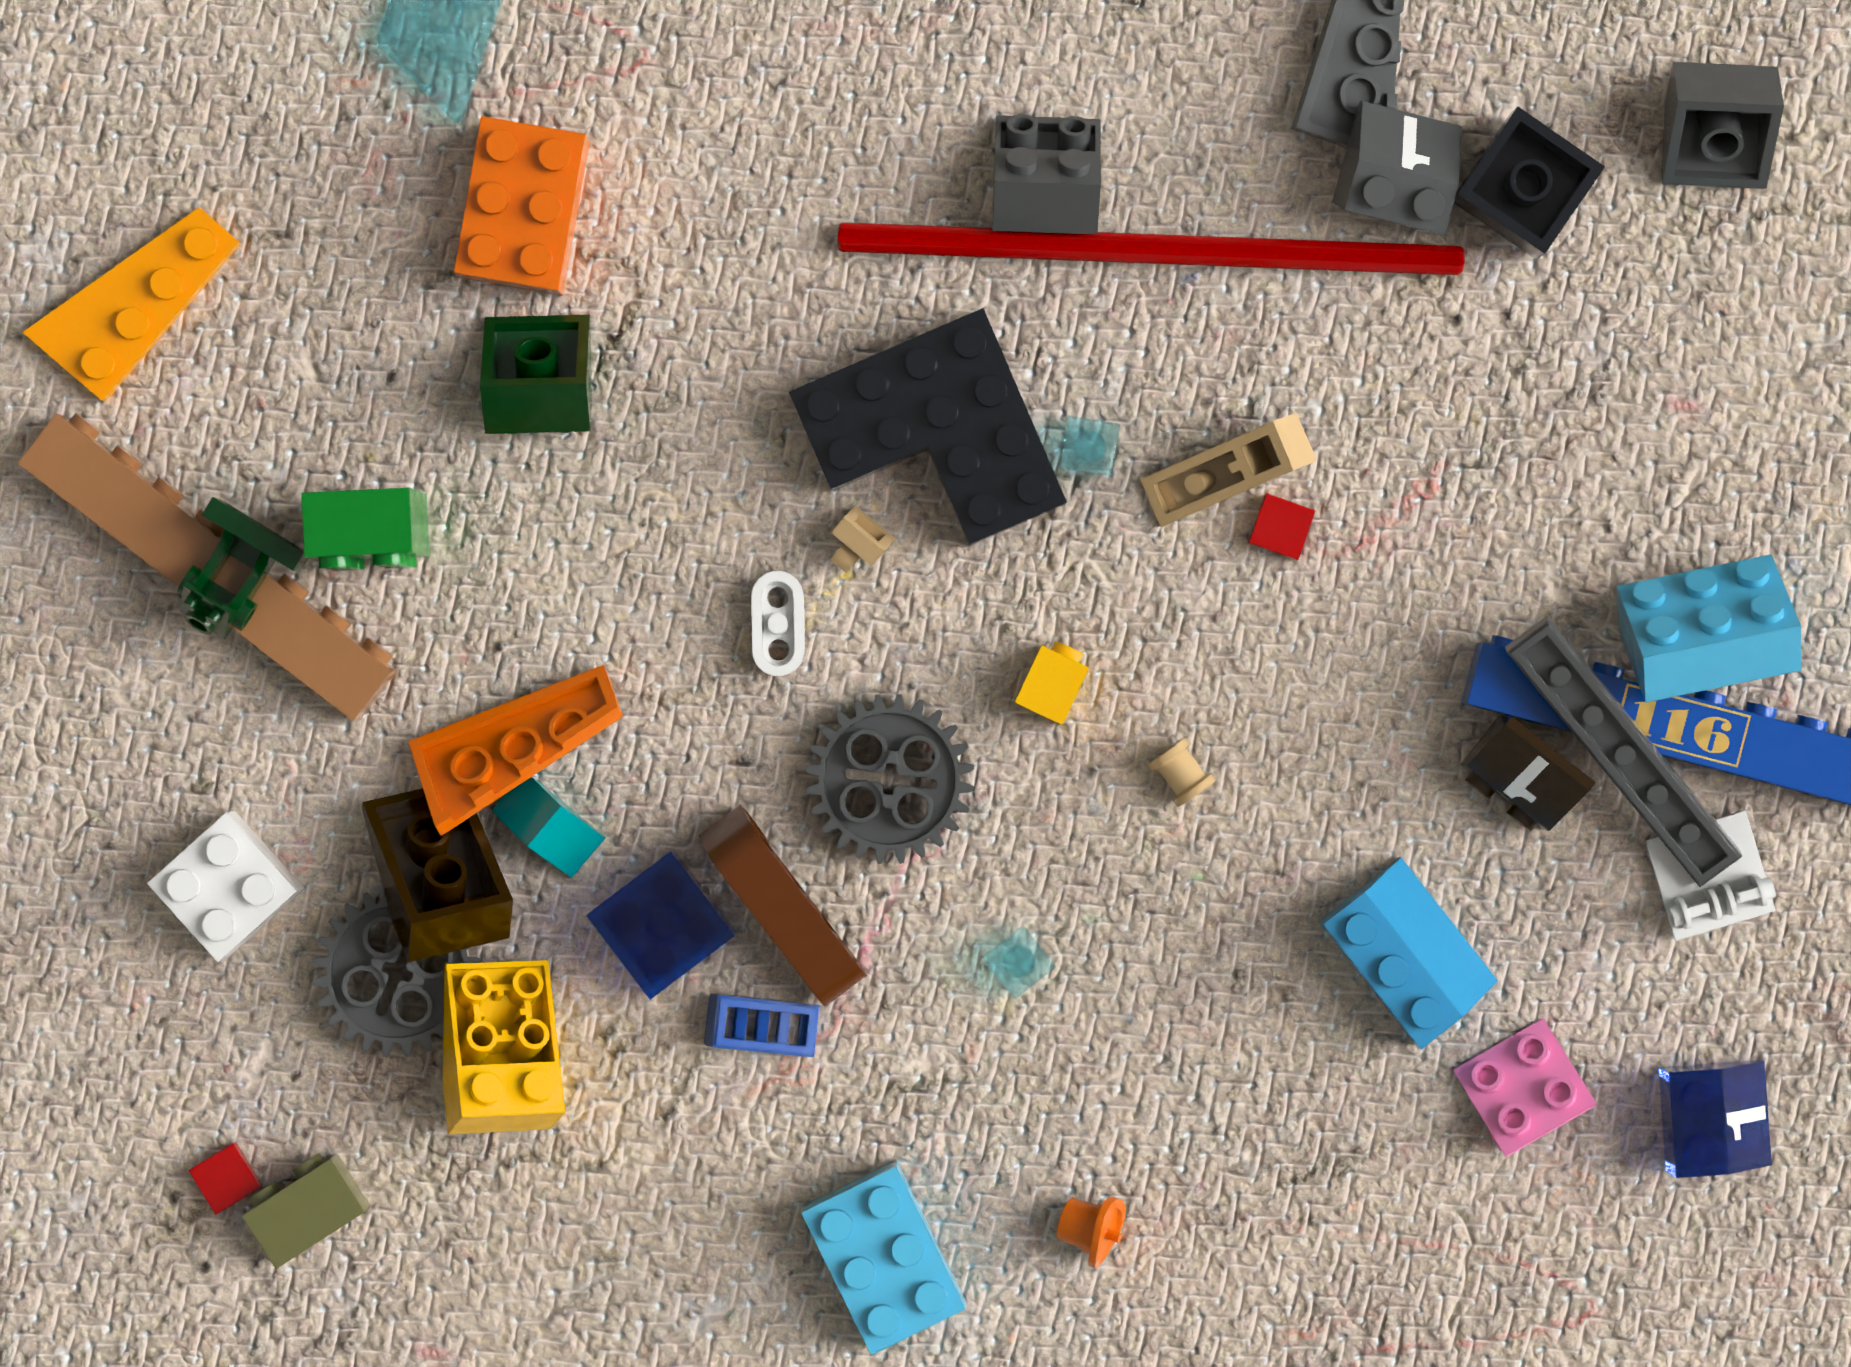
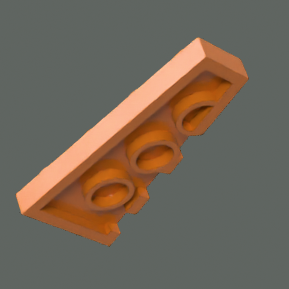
M598 666L408 741L434 825L441 836L623 717L605 666Z

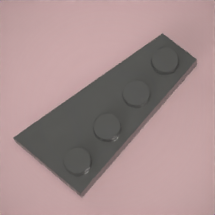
M1331 0L1293 120L1292 130L1347 148L1360 100L1397 109L1398 94H1395L1397 63L1400 62L1401 41H1399L1400 13L1404 9V0Z

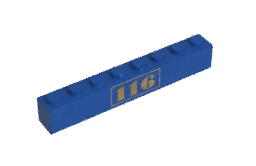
M1492 635L1490 644L1484 642L1476 643L1461 704L1572 732L1507 654L1505 646L1511 643L1512 639ZM1594 662L1592 670L1664 757L1851 805V728H1848L1846 737L1826 732L1828 722L1797 715L1796 722L1793 724L1775 719L1778 709L1765 705L1746 702L1745 710L1725 706L1727 696L1707 690L1695 692L1694 697L1680 695L1645 703L1639 684L1623 679L1625 669Z

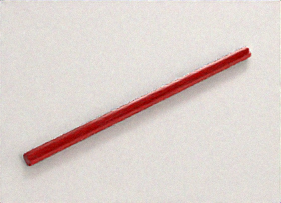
M848 222L839 224L837 246L840 251L861 253L1459 275L1463 272L1465 264L1464 248L1451 245L1098 232L1097 235L992 231V228Z

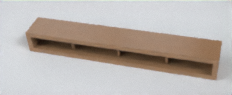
M56 413L17 464L179 587L184 576L193 565L202 570L215 551L224 528L202 516L204 510L200 509L194 515L179 502L184 495L161 477H158L154 483L138 472L143 463L124 448L116 445L113 451H111L96 440L101 431L81 415L75 413L69 419L64 415ZM230 555L214 582L237 595L253 569ZM268 573L252 599L253 602L258 604V607L251 620L242 631L235 627L233 629L349 719L360 721L397 673V670L388 664L393 657L392 654L369 637L362 644L346 632L351 625L348 620L327 605L320 612L308 603L305 597L309 591L286 573L280 579Z

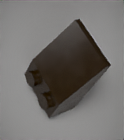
M423 788L362 802V811L391 920L408 962L510 937L513 898L477 813L441 836L434 825Z

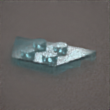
M390 0L376 44L454 123L462 125L503 0Z

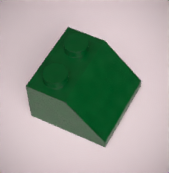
M590 314L485 317L480 375V394L485 434L568 433L591 430L592 370Z

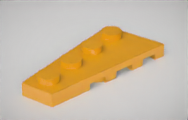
M198 207L22 333L101 401L106 402L242 243Z

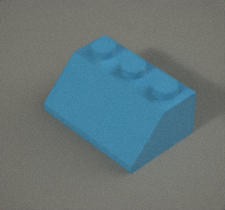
M1401 857L1318 921L1410 1040L1421 1050L1464 1017L1498 981Z

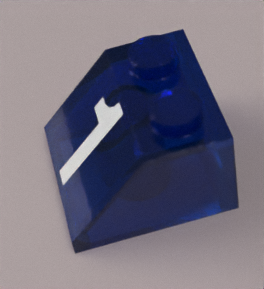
M1764 1060L1658 1067L1665 1169L1667 1173L1675 1178L1729 1175L1772 1165Z

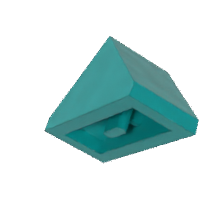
M533 776L506 793L492 809V812L527 847L571 878H573L606 838Z

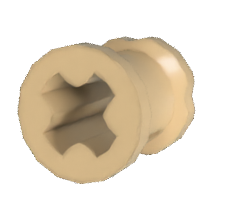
M1186 737L1170 746L1147 764L1151 771L1158 770L1176 795L1173 801L1177 807L1191 800L1216 780L1212 773L1205 774L1187 749L1190 742Z

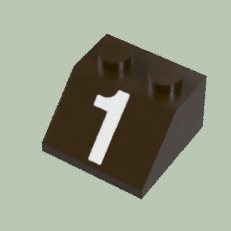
M1498 715L1460 764L1470 772L1465 779L1470 786L1488 799L1494 793L1498 794L1511 805L1506 813L1530 832L1536 825L1543 830L1550 831L1596 783L1512 716Z

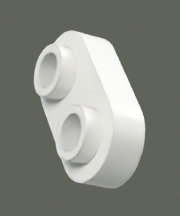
M772 571L764 574L756 581L751 593L752 655L755 663L763 672L772 676H785L798 669L805 656L804 591L799 581L791 574L783 571ZM777 587L785 589L788 593V601L781 608L771 606L768 601L769 592ZM775 640H783L789 646V654L783 660H775L769 654V646Z

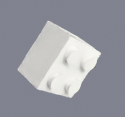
M236 811L226 812L147 883L217 962L229 958L305 889Z

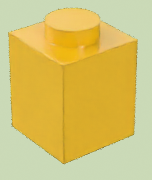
M1054 641L1051 649L1040 645L1014 703L1063 725L1089 670V667L1079 663L1083 653L1058 641Z

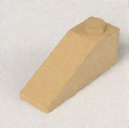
M1297 413L1258 427L1140 480L1160 527H1163L1317 460Z

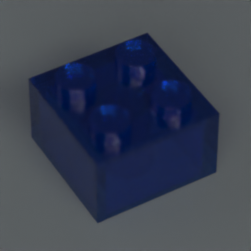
M675 849L586 915L650 1000L733 938L737 933Z

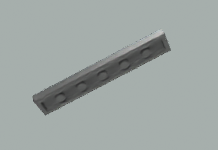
M1548 615L1505 646L1507 654L1699 887L1706 884L1742 857L1741 851Z

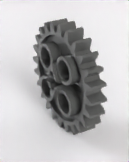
M880 694L875 695L874 710L867 711L865 706L859 700L854 701L856 717L850 719L843 712L837 711L835 714L841 728L835 731L829 727L822 726L820 730L829 740L827 746L811 745L810 747L814 754L822 758L820 764L805 766L806 772L819 776V783L805 788V793L821 795L822 802L818 803L810 811L812 814L828 813L830 819L823 826L822 832L827 833L838 827L842 831L837 844L839 848H842L851 840L858 842L856 858L860 859L869 847L875 848L878 864H882L887 850H894L899 863H904L906 848L913 847L915 852L923 858L925 857L924 841L930 839L933 843L942 847L944 842L939 830L942 827L956 832L959 830L956 822L950 817L953 811L969 812L970 808L958 800L959 793H969L975 789L973 785L961 781V775L972 771L974 764L959 763L957 757L964 753L969 746L967 743L951 744L949 739L955 734L958 727L955 724L941 730L937 726L942 716L941 710L935 711L928 718L922 716L923 700L921 699L914 704L911 711L904 709L902 694L896 696L892 708L885 707ZM870 734L879 739L882 745V754L877 762L865 765L855 760L851 747L853 741L860 735ZM913 741H925L934 750L935 758L933 763L923 771L911 769L904 761L905 748ZM892 763L897 765L896 771L899 775L932 778L936 780L937 785L933 789L896 785L894 792L887 794L883 792L882 783L847 779L843 776V771L845 769H857L881 773L885 771L886 764ZM855 787L868 788L876 798L875 809L866 816H855L846 807V795ZM908 793L920 794L928 803L927 815L923 820L916 823L904 821L898 813V802Z
M366 892L363 894L365 909L359 912L354 906L346 903L344 907L349 920L344 924L339 920L331 918L328 922L337 932V935L334 939L319 937L318 942L329 950L328 957L312 959L313 964L326 968L325 976L318 977L312 981V985L327 987L329 992L328 995L317 1002L318 1007L334 1005L337 1011L331 1016L328 1024L331 1026L345 1020L349 1024L343 1037L345 1041L351 1039L358 1032L364 1035L362 1051L366 1052L374 1041L377 1040L382 1042L383 1057L389 1056L393 1043H400L405 1056L410 1057L412 1042L419 1040L422 1046L429 1052L432 1050L430 1035L436 1032L443 1038L444 968L437 973H427L419 967L417 960L407 962L406 969L413 972L410 982L401 980L398 983L386 1014L383 1016L377 1015L376 1008L389 980V975L382 971L385 962L395 963L402 946L399 940L395 949L390 952L380 953L372 949L368 941L370 929L380 922H387L392 925L393 923L385 894L383 893V902L376 904L371 895ZM469 948L447 953V964L483 963V959L467 957L466 950ZM362 970L372 973L378 980L379 986L375 997L364 1002L352 998L347 987L350 977L357 971ZM405 992H419L427 1001V1011L418 1021H405L397 1013V1000Z

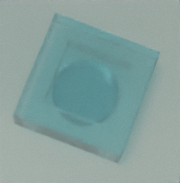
M1068 416L1060 469L1112 477L1120 424Z
M1024 925L982 957L1014 999L1018 998L1056 967Z

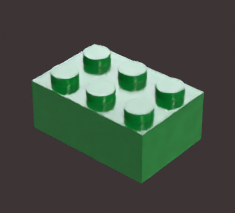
M410 487L301 493L304 558L319 560V569L333 571L365 570L364 560L373 559V566L385 567L386 569L417 567V557H430L426 493Z

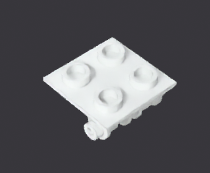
M1746 811L1715 819L1739 848L1742 857L1701 887L1697 885L1659 837L1645 840L1675 941L1776 911L1772 899L1776 897L1775 888L1771 878H1766Z

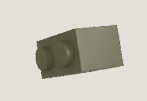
M318 1153L293 1169L298 1179L280 1189L274 1181L248 1198L253 1208L243 1214L242 1218L275 1269L349 1223L371 1206L338 1154L324 1161L321 1154Z

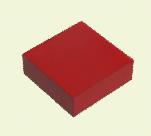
M1266 493L1248 543L1297 561L1299 560L1316 511Z
M237 1142L232 1143L188 1170L215 1215L263 1186Z

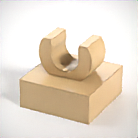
M855 505L831 532L843 544L830 561L845 573L855 565L860 557L870 566H873L896 538Z

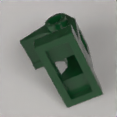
M212 497L202 516L224 528L222 537L204 568L201 570L193 565L181 581L177 592L182 595L180 612L185 615L184 618L190 626L203 634L211 635L214 632L226 639L234 627L242 631L251 620L258 607V604L253 602L252 599L276 561L292 571L300 572L308 558H304V550L222 499ZM230 555L253 569L237 595L214 582Z

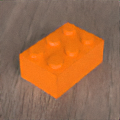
M481 116L454 273L459 278L563 296L590 144L586 134Z

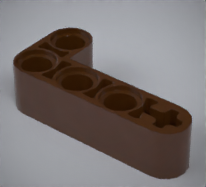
M741 804L698 835L714 865L823 1006L826 1007L867 976L858 960L777 856L761 829Z

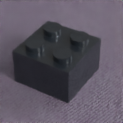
M1517 107L1509 114L1458 188L1454 203L1537 260L1547 252L1605 166L1523 109Z

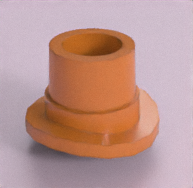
M1110 1196L1103 1204L1098 1203L1096 1205L1074 1197L1070 1198L1059 1219L1057 1239L1078 1247L1082 1252L1089 1254L1088 1266L1098 1268L1109 1254L1115 1242L1119 1243L1122 1233L1120 1232L1126 1217V1206L1123 1200Z

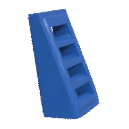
M710 993L704 1044L713 1048L814 1058L820 1005ZM727 1007H735L732 1037H724ZM749 1009L757 1010L753 1040L745 1039ZM770 1011L778 1012L775 1042L767 1041ZM791 1013L800 1014L796 1045L788 1044Z

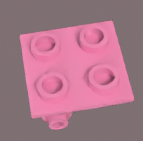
M1544 1018L1453 1069L1454 1074L1489 1129L1490 1136L1499 1151L1503 1152L1505 1157L1510 1156L1597 1106L1596 1101Z

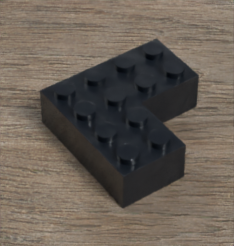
M984 308L789 391L831 491H835L928 450L969 546L1062 507L1067 503Z

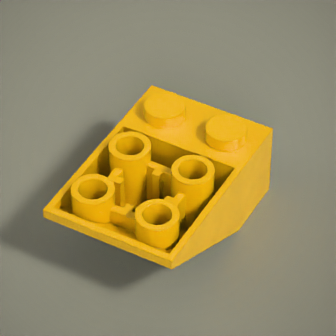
M549 960L446 964L444 966L443 1093L448 1135L548 1130L564 1115L565 1104Z

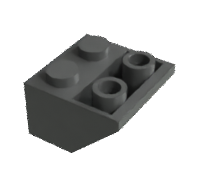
M1025 114L1014 116L996 115L992 231L1097 235L1101 190V119H1087L1078 116L1060 118L1033 117Z

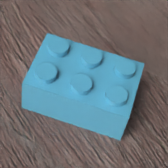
M1772 554L1617 586L1619 633L1645 703L1802 671L1801 624Z
M897 1160L802 1206L801 1214L871 1355L966 1309V1300Z

